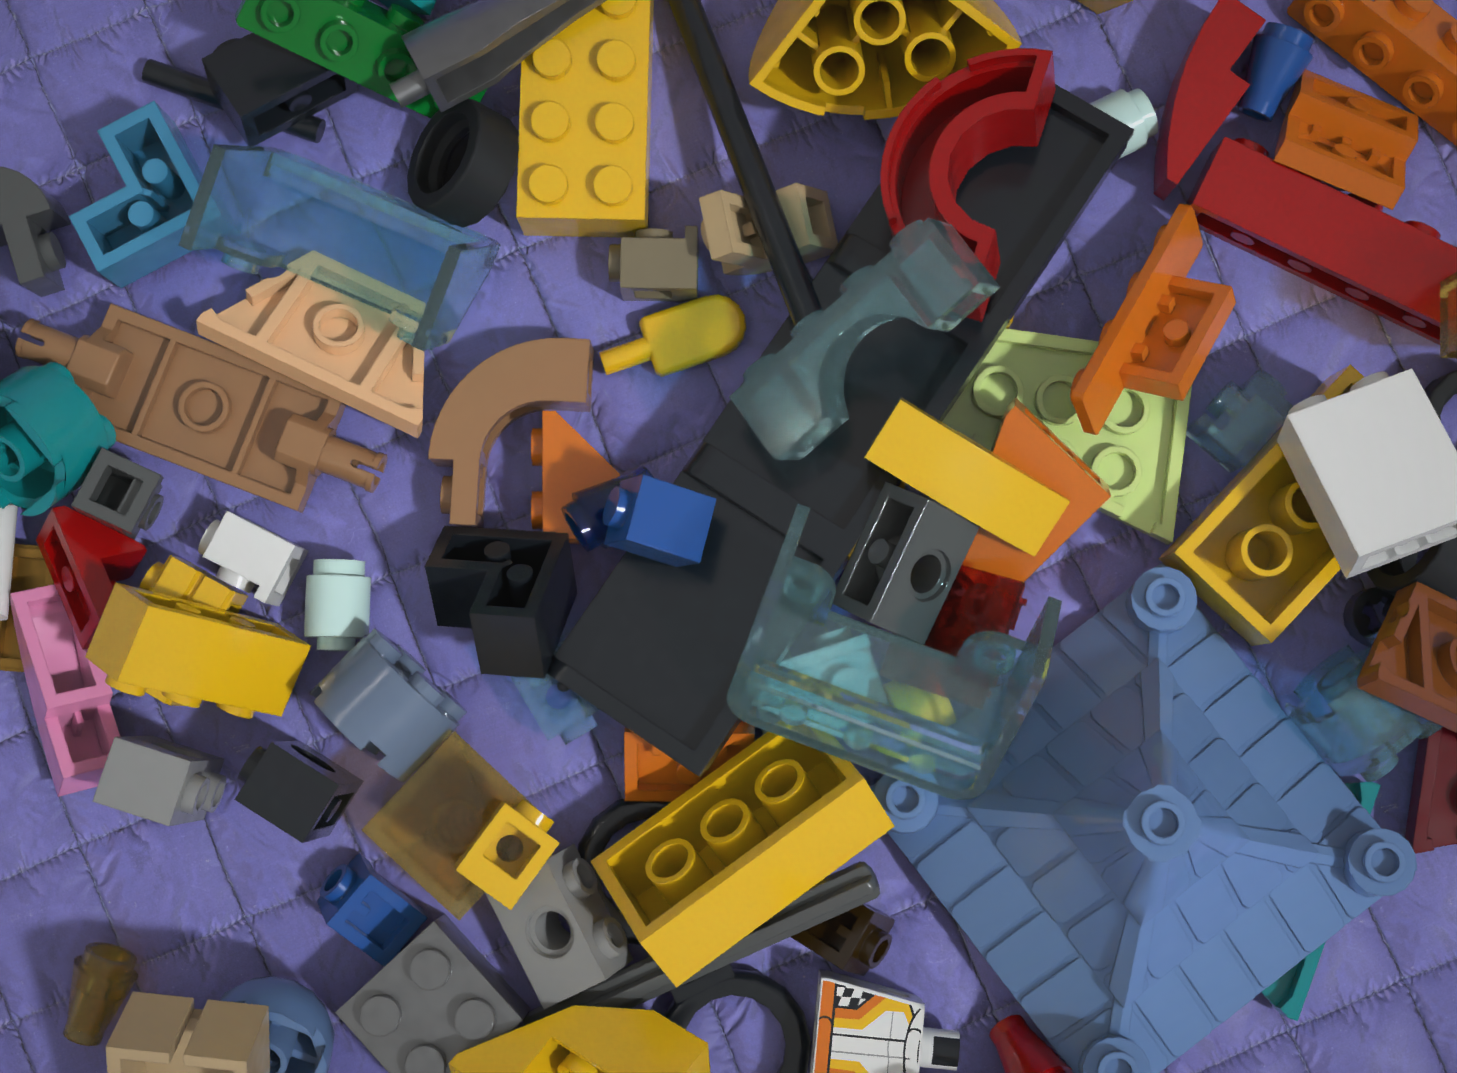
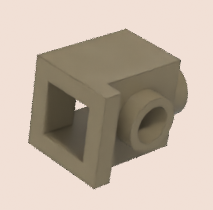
M685 226V238H673V232L666 229L646 228L637 230L635 237H621V244H609V282H620L623 301L688 302L697 299L698 226Z

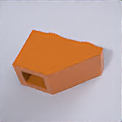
M542 411V428H532L531 431L532 466H542V491H532L531 495L532 529H543V532L568 533L570 544H604L609 527L603 524L604 507L613 488L619 487L623 479L620 473L556 411Z

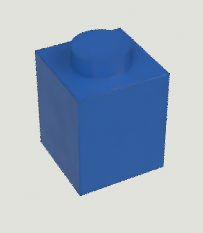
M644 474L622 480L619 487L613 488L604 507L603 524L609 526L604 544L674 567L698 564L701 562L717 499Z

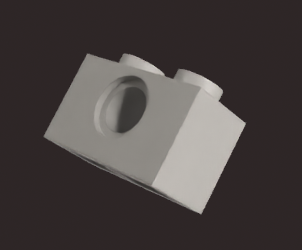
M156 736L114 737L92 802L166 826L204 820L206 812L213 813L216 810L224 793L226 776L220 774L224 758Z
M575 844L549 857L512 910H509L485 892L543 1009L607 980L633 960L627 948L625 931L621 924L611 917L597 889L596 875L590 864L581 858ZM558 913L567 920L571 933L566 931L561 925Z

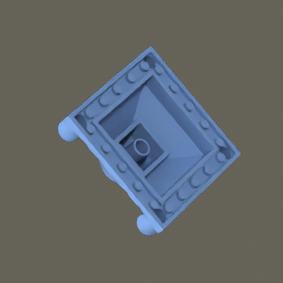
M1162 562L1158 566L1144 572L1134 585L902 765L886 772L877 784L871 787V790L895 826L887 832L1061 1059L1072 1069L1073 1073H1160L1382 896H1392L1405 890L1413 881L1417 871L1416 855L1409 841L1398 832L1386 828L1382 829L1196 606V589L1190 578L1180 570L1165 566Z

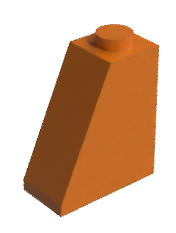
M1016 397L1006 407L991 452L1069 499L1070 503L1035 557L979 527L956 578L974 597L983 599L988 595L998 606L1010 597L1111 497L1109 485Z

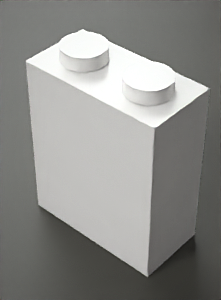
M1412 368L1390 377L1384 371L1368 375L1356 382L1350 388V392L1328 400L1325 395H1315L1297 403L1289 410L1277 442L1346 579L1457 537V451Z

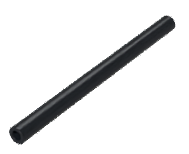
M667 0L804 353L806 355H816L825 352L835 344V339L701 0Z

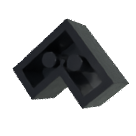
M444 526L425 564L437 626L472 629L481 674L545 679L577 596L568 533Z

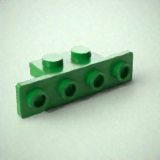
M242 0L235 14L238 26L397 103L399 102L389 84L418 70L401 36L424 25L425 22L410 10L391 3L388 10L369 0ZM487 89L469 99L480 103ZM431 93L405 106L430 119L439 111Z

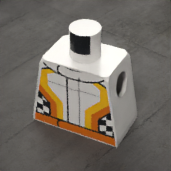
M819 970L809 1073H919L920 1067L956 1071L959 1061L960 1033L957 1030L923 1027L925 1004L919 996L829 970Z

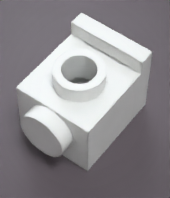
M226 511L221 521L216 519L209 525L198 547V552L203 555L202 557L220 565L215 577L247 593H251L254 585L257 584L259 587L254 598L263 603L278 607L308 553V550L229 511Z

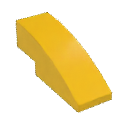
M902 397L864 457L943 506L1035 557L1070 503L1069 499Z

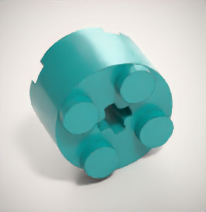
M49 362L43 366L22 367L0 380V508L3 509L11 503L26 509L20 514L24 516L42 514L82 486L101 448L108 450L116 442V432L112 423L105 416L99 414L90 398L75 384L70 371L57 362Z

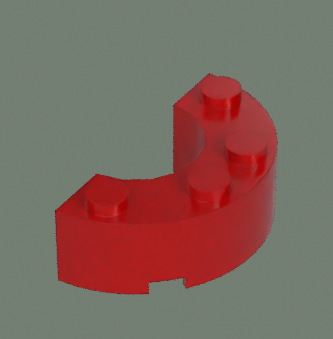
M1015 48L984 53L967 59V67L950 74L941 81L934 77L910 99L892 126L885 144L880 171L881 194L896 251L905 269L916 284L936 302L959 315L976 321H983L1001 264L996 229L972 220L956 203V193L968 170L988 154L1011 146L1038 147L1056 91L1053 51Z

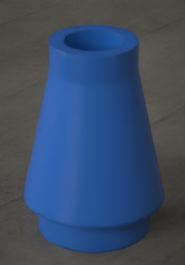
M1276 22L1266 23L1262 34H1257L1253 38L1245 81L1250 86L1241 97L1237 110L1254 119L1272 122L1278 107L1313 59L1312 54L1309 52L1314 42L1313 38L1303 31Z

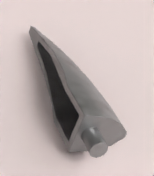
M607 0L478 1L402 35L401 38L418 70L389 85L402 108L431 93L439 110L443 112L498 83L527 56L574 21Z

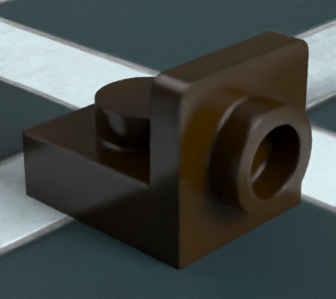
M862 904L795 934L791 938L840 969L864 976L869 968L873 969L878 966L886 956L892 941V936L889 932L895 920L866 904Z

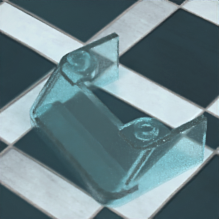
M214 144L178 246L190 251L217 249L224 252L221 259L223 263L250 274H258L261 266L284 268L390 314L389 321L399 327L396 336L404 342L411 344V346L425 351L450 343L491 271L501 244L480 232L449 223L416 207L412 203L297 154L274 147Z
M797 504L727 693L729 708L739 719L747 724L938 795L957 800L972 799L981 795L988 787L1046 681L1062 601L1050 596L1048 597L1026 641L1001 632L983 631L969 636L962 644L956 657L830 611L836 595V585L833 578L817 564L794 556L811 509Z

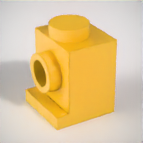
M521 799L515 809L502 801L464 854L454 864V868L502 905L512 910L560 844L547 834L554 821L524 799ZM506 835H514L521 841V852L513 860L501 859L496 851L498 841Z

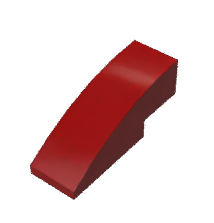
M1218 0L1189 45L1172 82L1161 118L1154 167V195L1163 201L1177 186L1250 86L1248 82L1230 69L1266 20L1238 0Z

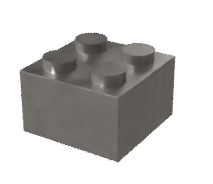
M444 914L433 921L335 1013L388 1073H451L448 1063L457 1053L512 1031L525 1018L531 1008L450 918Z

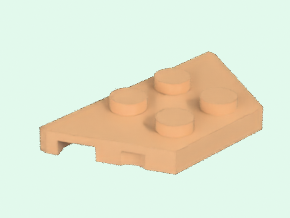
M313 252L289 265L287 270L280 276L265 278L245 289L246 298L218 314L210 308L201 313L197 318L196 324L199 335L417 439L422 433L425 304Z

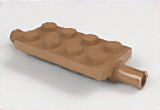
M110 303L101 327L91 336L83 335L78 338L44 325L36 319H29L23 325L21 332L44 342V345L39 346L19 337L16 341L15 354L17 357L29 359L42 365L49 362H57L70 371L75 384L90 398L99 414L105 416L114 426L116 442L300 513H303L316 479L322 472L362 487L370 493L376 490L381 478L359 469L357 466L364 465L384 473L388 458L387 454L377 453L336 437V430L346 404L224 346Z

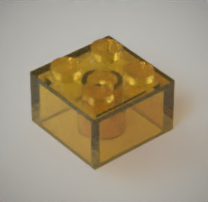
M453 731L362 826L361 830L455 918L460 920L482 897L485 891L457 872L454 864L464 854L502 801L513 809L516 808L521 799H524L533 807L535 806ZM514 835L502 837L496 847L498 856L503 860L515 859L522 849L521 841Z

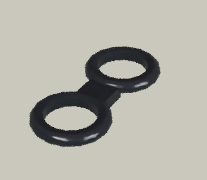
M625 798L619 799L593 818L578 843L577 850L581 858L586 860L592 867L597 878V889L611 917L615 918L624 929L627 944L642 946L620 909L615 906L606 894L603 882L592 865L591 860L604 851L611 837L624 826L632 822L649 819L671 802L625 801ZM728 964L670 990L674 999L665 1012L664 1017L684 1029L687 1028L694 1014L714 999L734 995L752 998L766 1006L781 1024L785 1039L783 1062L777 1073H807L811 1038L805 1014L783 985L761 972L733 968L732 964Z

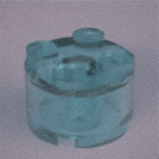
M1378 632L1365 636L1371 645H1373ZM1346 645L1322 661L1304 677L1293 691L1301 701L1297 707L1286 703L1284 711L1337 775L1351 776L1360 773L1367 782H1372L1388 774L1399 761V757L1396 754L1416 738H1427L1443 726L1358 689L1357 678L1372 646L1355 653L1349 645Z

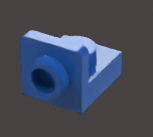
M360 853L348 865L341 864L337 866L327 876L321 886L320 897L317 900L326 925L383 967L394 958L428 918L422 907L378 875L370 861Z

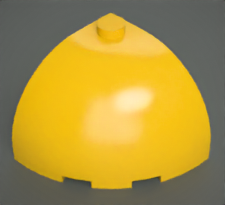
M778 0L754 48L749 66V85L790 107L816 115L824 116L825 112L846 115H863L864 120L893 118L899 116L910 99L934 77L941 81L950 74L967 67V59L993 51L1019 48L1022 43L1013 24L994 0Z

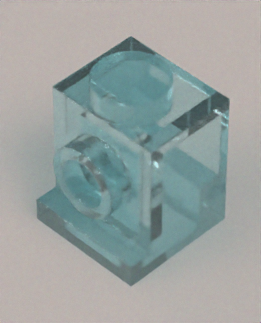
M1257 370L1249 380L1240 386L1232 380L1228 382L1205 408L1213 417L1210 418L1204 413L1187 426L1186 435L1231 473L1245 466L1284 423L1293 405L1284 398L1287 392L1277 379L1265 371Z
M564 640L558 643L555 653L558 651ZM546 674L545 679L509 676L547 741L560 735L566 745L598 726L592 714L600 709L570 691V702L563 709H554L547 703V690L558 683Z

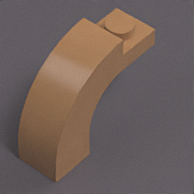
M544 338L516 344L485 359L458 383L439 413L434 425L428 459L436 466L453 467L452 476H443L440 491L441 513L450 514V525L483 528L487 466L490 452L497 438L510 424L525 415L538 411L591 412L594 348L590 339Z

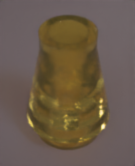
M93 942L86 945L83 955H79L74 959L68 1015L63 1030L65 1038L84 1046H96L102 1042L105 1030L138 979V974L134 970L137 958L132 952L117 945Z

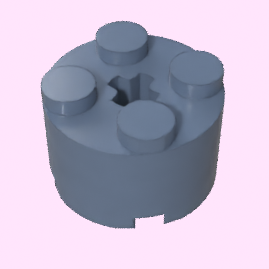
M376 628L368 636L364 635L310 691V695L316 698L314 702L334 726L361 751L366 748L374 755H377L380 751L385 757L377 765L401 782H405L459 726L458 721L467 713L462 705L441 686L436 687L423 675L426 670L411 654L399 644L395 646Z

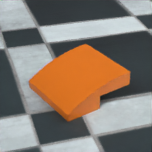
M1305 69L1296 82L1278 137L1274 161L1393 210L1405 190L1406 161L1418 142V116Z

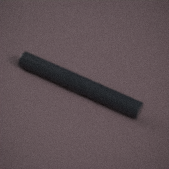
M149 59L145 63L142 72V81L144 83L224 111L212 93L207 78L153 59ZM312 115L302 119L283 132L319 143L323 137L326 122L324 119Z

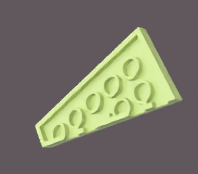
M1005 328L942 423L955 431L958 430L991 451L1006 407L1016 397L1109 485L1111 497L1098 511L1167 545L1173 543L1192 386L1183 401L1124 388L1099 434L1085 433L1076 410L1071 403L1070 392L1074 377L1079 370L1086 368L1099 345V341Z

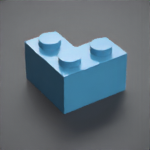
M155 101L97 130L126 185L69 216L98 273L118 287L123 288L232 230L176 123Z

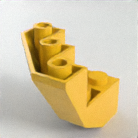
M573 1005L459 1052L448 1063L451 1073H710L708 1043L658 1012L645 1009Z

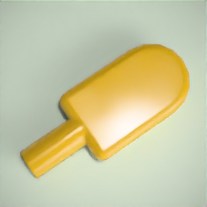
M719 294L703 296L642 317L639 321L642 338L600 351L599 355L606 376L651 361L655 373L660 377H664L724 357L735 351L744 340L746 332L745 314L739 304L729 297Z

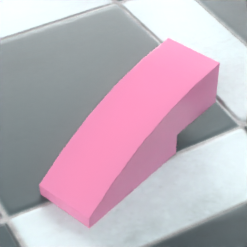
M55 584L10 593V605L25 678L57 796L60 797L95 788L98 786L114 737H121L110 706L113 692L111 687L105 683L107 674L85 657L88 649L82 650Z

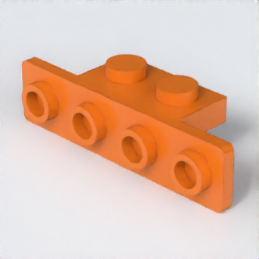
M1294 0L1287 8L1289 16L1457 146V20L1434 3L1433 0Z
M1179 203L1168 224H1164L1159 228L1154 240L1153 250L1141 271L1134 273L1131 277L1123 303L1115 317L1108 320L1103 326L1098 347L1086 368L1079 370L1074 377L1070 398L1085 433L1099 434L1124 388L1183 401L1236 304L1232 286L1186 278L1203 246L1195 211L1191 205Z

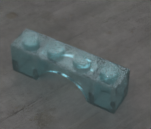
M928 217L925 221L916 220L905 226L891 240L889 246L892 251L874 267L868 265L850 275L840 286L839 291L842 296L825 311H814L799 321L790 333L793 340L776 355L774 353L765 355L747 368L742 376L745 383L732 393L729 398L774 460H802L849 419L844 397L845 371L854 349L869 332L881 324L903 318L910 319L928 329L949 332L1000 288L952 224Z

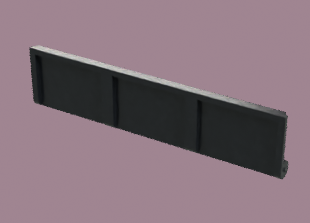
M1055 84L1056 91L1038 147L1011 146L988 154L968 170L957 190L956 203L972 220L996 229L1001 261L982 322L966 318L942 306L926 294L909 275L896 251L883 205L880 182L812 281L835 339V344L820 354L806 355L789 314L673 482L674 485L717 499L701 562L674 567L626 551L552 658L547 675L558 682V690L561 692L572 691L701 778L705 770L708 771L848 563L885 482L898 487L901 484L902 480L864 458L900 398H904L941 422L944 420L1127 148L1134 129Z

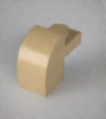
M794 183L776 190L804 263L831 255L838 244L827 191L800 183ZM718 190L699 197L703 216L701 222L702 239L710 251L711 260L721 262L723 273L725 275H754L771 272L772 268L744 196Z

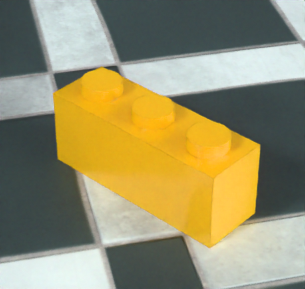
M116 582L85 657L107 674L105 679L107 685L121 692L134 696H144L147 688L162 691L164 697L184 706L199 708L202 700L216 703L218 708L229 714L252 719L255 711L282 717L311 645L278 623Z

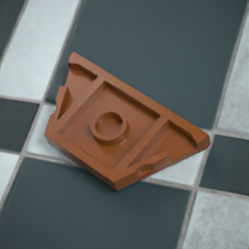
M1418 581L1398 590L1357 678L1358 689L1457 733V600Z

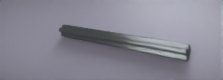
M859 861L828 875L679 986L876 899L880 894V887L874 871L866 862ZM650 956L617 971L607 980L551 1007L543 1009L541 1005L530 1010L523 1019V1023L525 1026L573 1005L630 1009L676 987Z

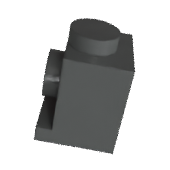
M101 448L71 506L77 512L135 540L140 529L145 531L150 529L160 513L164 500L163 496L159 494L163 487L161 485L163 476Z

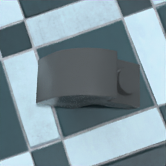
M0 167V247L8 245L19 284L40 297L65 290L59 271L66 267L64 252L56 235L48 231L71 224L66 211L53 196L27 176L13 169Z

